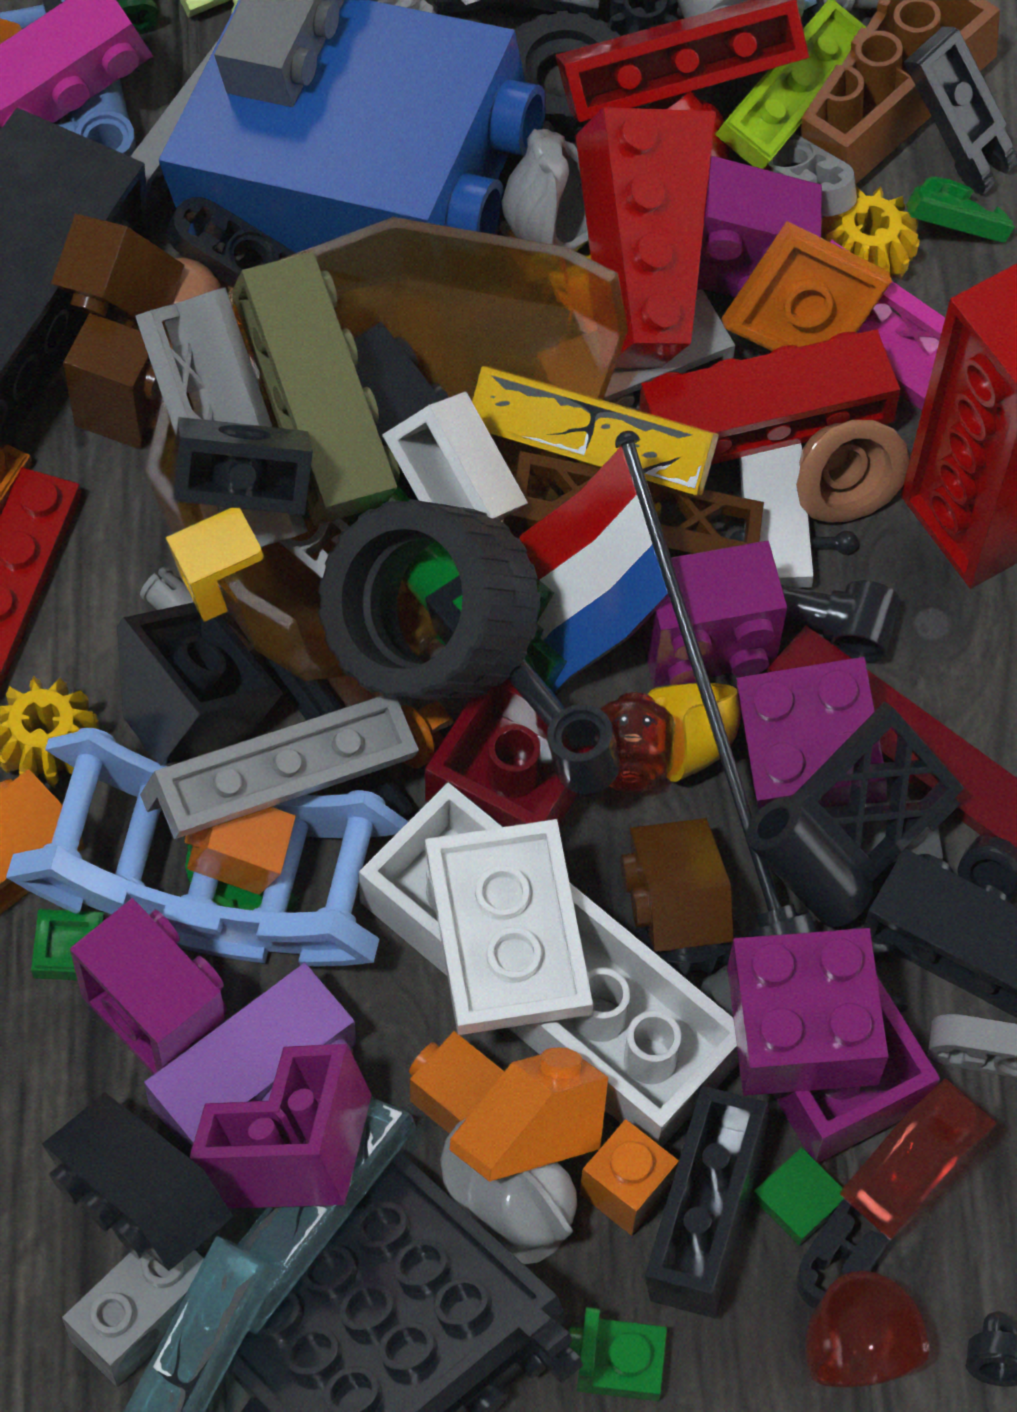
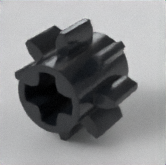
M610 0V30L613 32L617 31L620 36L677 21L678 1Z

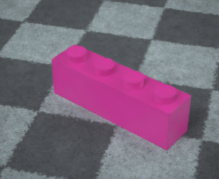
M65 0L0 44L1 127L4 126L16 108L54 123L69 112L80 108L87 100L120 78L129 75L136 67L153 57L117 0Z

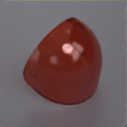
M856 1271L838 1277L829 1286L817 1304L806 1329L805 1358L809 1374L813 1381L829 1387H862L898 1379L922 1367L929 1355L926 1328L916 1304L903 1288L891 1279L878 1273Z

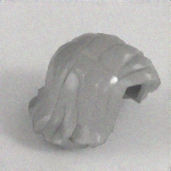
M534 128L527 138L528 148L526 155L509 176L501 202L503 214L514 235L535 252L544 253L547 256L567 255L589 243L577 148L573 143L566 142L565 137L557 132L552 133L548 129L536 130Z

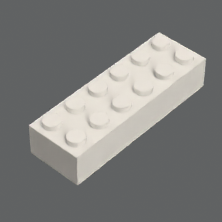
M448 782L359 871L360 903L447 976L425 852V839L501 828L502 826ZM570 883L593 1001L592 1015L509 1027V1029L538 1054H541L546 1049L567 1047L579 1053L585 1061L608 1076L605 1110L621 1124L627 1119L663 1147L692 1116L701 1086L716 1089L738 1066L739 1059L734 1019Z

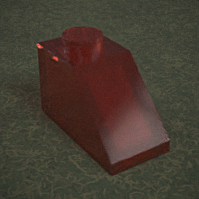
M945 1078L903 1117L844 1186L840 1195L885 1236L892 1240L969 1166L997 1123Z

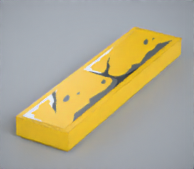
M490 366L481 367L472 401L489 433L600 467L619 449L615 447L617 436L623 431H633L640 437V441L635 443L646 480L693 495L703 494L719 434Z

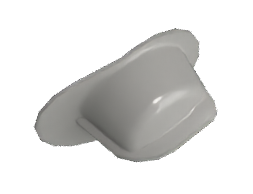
M466 1119L460 1121L446 1138L440 1160L443 1183L451 1198L522 1264L538 1263L553 1254L563 1240L573 1232L570 1225L576 1212L577 1198L576 1189L569 1173L559 1163L555 1162L489 1182L449 1150L450 1138Z

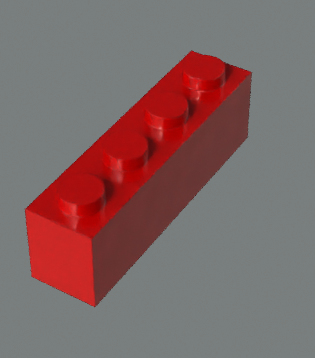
M749 0L555 55L569 111L578 122L592 119L603 107L633 108L810 58L796 0Z
M878 329L862 333L849 331L839 333L827 341L801 347L786 345L773 350L770 354L749 359H725L709 368L688 373H664L652 381L641 383L639 411L719 434L711 462L712 465L799 443H807L811 436L819 430L835 423H845L850 420H874L881 424L892 423L895 420L900 387Z

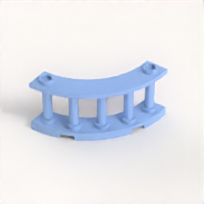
M82 728L78 732L48 738L45 750L74 767L52 842L40 849L13 854L6 875L7 879L76 914L80 912L82 903L108 914H113L133 898L148 914L154 909L162 913L180 937V941L176 944L179 948L257 963H265L268 952L300 954L298 962L300 965L306 963L307 966H347L374 963L379 938L357 924L356 918L351 914L359 884V871L363 868L370 837L396 835L408 823L406 819L387 807L383 798L372 792L355 790L342 795H304L271 806L296 816L281 875L265 889L259 908L245 910L224 907L213 902L219 880L196 872L193 873L188 894L181 897L146 887L141 881L161 808L147 812L140 793L154 771L168 766H160L158 762L116 743L114 737L107 732L95 728ZM98 780L137 797L115 874L83 860L81 854L77 851ZM305 838H343L326 907L320 908L317 912H286Z

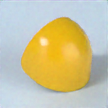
M697 683L657 687L647 694L644 704L645 708L653 711L657 717L646 710L645 715L655 719L654 721L658 723L655 724L651 721V725L647 727L650 743L653 746L652 750L660 769L670 781L678 782L704 770L720 759ZM710 683L731 746L736 738L741 718L738 690L730 685Z

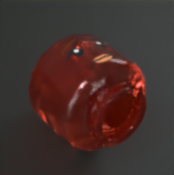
M638 692L625 693L619 696L617 700L610 701L599 708L607 714L612 723L620 757V770L616 779L609 786L619 791L637 793L650 790L657 782L666 778L674 765L676 739L674 716L664 706L655 703L651 696Z

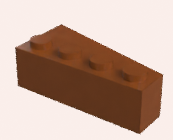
M879 0L877 12L867 27H861L852 40L851 51L842 65L835 66L802 116L801 137L849 164L854 170L856 185L931 117L904 61L941 27H956V29H959L980 71L983 70L997 57L1000 9L986 0Z

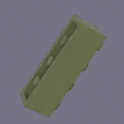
M314 252L242 270L232 290V295L279 428L308 431L313 454L306 506L313 526L381 507L383 503L388 502L397 489L396 483L400 479L399 466L389 446L382 445L375 424L378 423L379 413L375 397L369 387L362 388L355 369V365L358 362L356 344L351 332L347 328L341 329L334 310V307L337 305V294L331 275L326 270L320 271Z

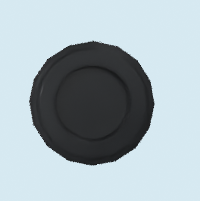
M979 835L961 857L957 869L958 876L975 885L986 884L995 887L1011 899L1017 893V847L1010 841L999 837Z
M1001 1311L991 1312L985 1317L982 1332L972 1336L967 1346L966 1369L974 1378L989 1385L1001 1387L1017 1386V1326L1008 1315Z

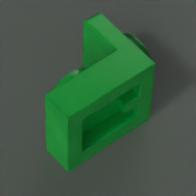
M586 1307L583 1328L570 1326L569 1329L573 1341L568 1346L581 1358L583 1366L578 1369L576 1392L659 1402L667 1327L599 1319L600 1309Z

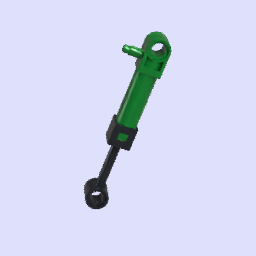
M397 482V489L388 502L395 500L409 502L411 498ZM305 508V515H302L303 519L310 518L307 508ZM364 512L341 519L348 526H351L358 520V516ZM436 541L423 549L413 559L402 581L429 612L434 631L447 645L460 619L462 585L458 569L452 557ZM524 659L520 666H516L513 669L508 680L548 726V745L560 783L570 791L580 794H592L606 789L616 779L620 770V757L614 730L607 714L597 707L586 704L572 705L565 708ZM582 746H594L592 750L586 753L573 752Z

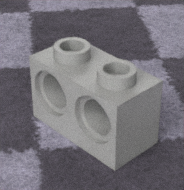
M195 1250L170 1271L166 1270L148 1253L140 1259L135 1258L129 1253L62 1317L70 1341L118 1387L169 1338L185 1306L184 1313L217 1288L216 1284L212 1286L215 1282L213 1268ZM182 1319L179 1322L176 1329L174 1330V1332L184 1324V1321Z

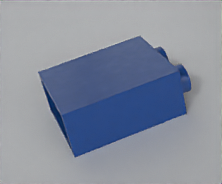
M238 0L158 160L175 207L177 208L184 200L189 198L203 197L220 205L299 255L314 252L318 264L447 293L466 250L486 252L492 246L497 236L503 215L501 202L504 195L503 185L498 178L509 154L524 157L528 148L527 138L534 128L536 130L543 129L546 113L545 91L541 85L525 81L515 30L371 0H344L339 11V22L336 32L332 38H326L317 56L315 75L309 85H303L292 108L226 93L214 53L241 1ZM196 218L190 224L188 233L199 236L203 233L206 224ZM224 234L220 241L227 243L231 237Z

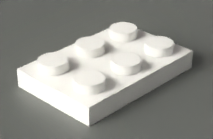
M557 819L425 839V852L457 1034L464 1035L592 1015L593 1001Z

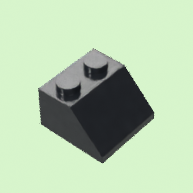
M194 602L123 617L117 625L123 718L139 737L145 750L153 755L160 766L246 741L283 694L224 618L219 615L204 622Z

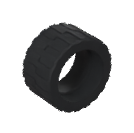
M410 499L409 502L399 500L386 502L377 509L367 510L358 516V520L353 525L347 526L338 537L339 541L328 554L325 561L324 575L320 579L318 594H320V609L318 613L320 625H323L326 636L324 640L330 653L335 655L339 662L338 666L344 673L357 680L359 686L370 692H380L384 697L432 701H461L462 698H477L487 694V690L494 686H500L510 677L513 669L516 666H520L527 655L526 650L531 639H534L538 624H536L538 609H540V594L537 592L536 585L538 577L534 564L530 563L526 554L527 549L519 538H515L511 534L508 526L498 519L488 517L487 513L475 509ZM438 541L448 551L458 569L462 585V610L458 625L447 645L435 657L424 663L412 652L403 637L398 621L397 600L402 578L410 563L423 549Z

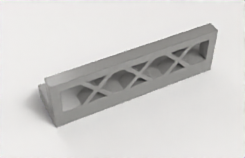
M225 287L135 316L175 435L178 417L272 427ZM162 322H165L173 349L170 347ZM186 392L189 393L194 411L191 409ZM199 504L204 520L231 508ZM240 508L261 547L307 532L302 515Z
M380 696L156 770L140 793L147 812L162 808L173 838L177 839L413 759L419 752V749L398 699Z

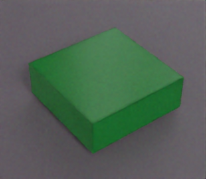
M38 909L31 967L33 978L78 981L70 948L105 920L104 912L80 911L76 914L69 910Z
M801 1147L754 1190L752 1199L800 1246L831 1217L848 1193Z

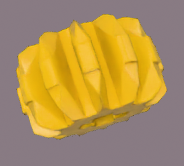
M881 185L872 196H866L856 186L857 201L851 209L842 214L821 218V238L829 242L831 240L835 241L849 252L887 270L891 276L902 279L903 274L908 270L909 261H912L913 257L917 255L920 242L917 239L918 234L916 233L918 221L910 217L909 212H904L905 203L903 196L888 201L884 199Z
M33 676L29 684V692L24 694L9 686L6 693L9 705L0 706V767L6 773L19 769V775L30 769L36 777L39 774H45L47 783L55 788L59 780L58 772L65 770L72 774L74 767L45 750L48 738L78 732L82 728L99 729L97 715L93 714L92 711H88V697L82 690L69 694L67 683L61 677L49 689H43L41 681Z

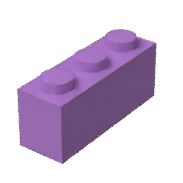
M303 963L147 1079L144 1085L148 1103L185 1150L191 1154L205 1103L269 1101L283 1047L347 1044L351 1053H353L352 1047L356 1045L355 1021L307 964Z

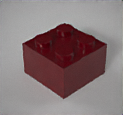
M508 679L500 686H494L487 690V694L477 698H470L425 768V801L427 803L449 782L502 827L557 819L559 826L579 793L570 791L560 783L548 745V726ZM582 746L573 752L586 753L592 750L594 746Z

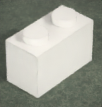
M467 392L428 405L382 434L419 501L475 509L487 513V516L492 519L498 520L528 503Z

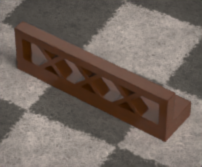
M520 451L516 462L514 479L528 503L505 516L503 523L510 528L509 531L515 538H519L525 531L577 494L600 468ZM529 474L554 479L565 494L552 502L527 497ZM647 481L654 505L660 501L675 504L687 518L685 522L676 527L660 524L671 558L760 541L764 502L704 490L702 495H693ZM720 514L746 519L744 541L721 537L708 521Z

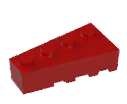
M603 107L575 136L605 368H662L691 344L716 111Z

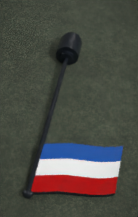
M623 431L615 440V447L619 449L577 494L519 537L527 549L526 554L530 563L534 564L538 579L554 592L537 622L544 629L541 639L567 661L551 691L556 696L574 676L631 638L670 597L746 838V831L753 817L635 443L640 441V437L633 431ZM747 843L769 911L756 916L760 928L748 932V936L816 932L811 913L798 916L794 904L781 908L768 865Z

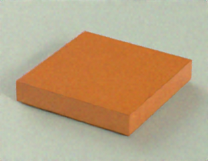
M786 221L723 315V325L725 329L771 351L786 345L801 347L827 341L842 332L850 331L857 333L892 283V279L887 270Z

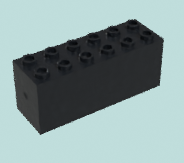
M20 108L15 109L3 127L0 126L1 449L8 445L63 364L89 315L70 306L72 296L51 284L75 213L127 226L145 239H148L150 236L144 162Z

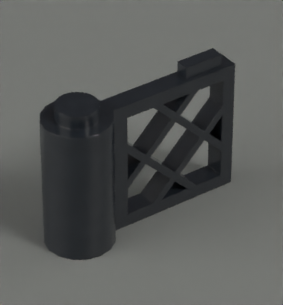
M884 701L791 797L775 799L767 803L755 814L747 828L746 841L751 849L824 925L839 927L853 923L864 915L873 895L872 882L926 827L933 832L960 805L955 797L964 787L901 715ZM891 728L897 735L895 761L870 764L872 746ZM912 753L918 758V760H911ZM931 773L938 781L936 786L920 802L906 803L909 775ZM892 777L889 805L865 807L868 779ZM852 780L849 809L826 811L819 804L818 801L838 781ZM887 820L885 838L866 855L860 848L863 822ZM839 824H847L846 832Z

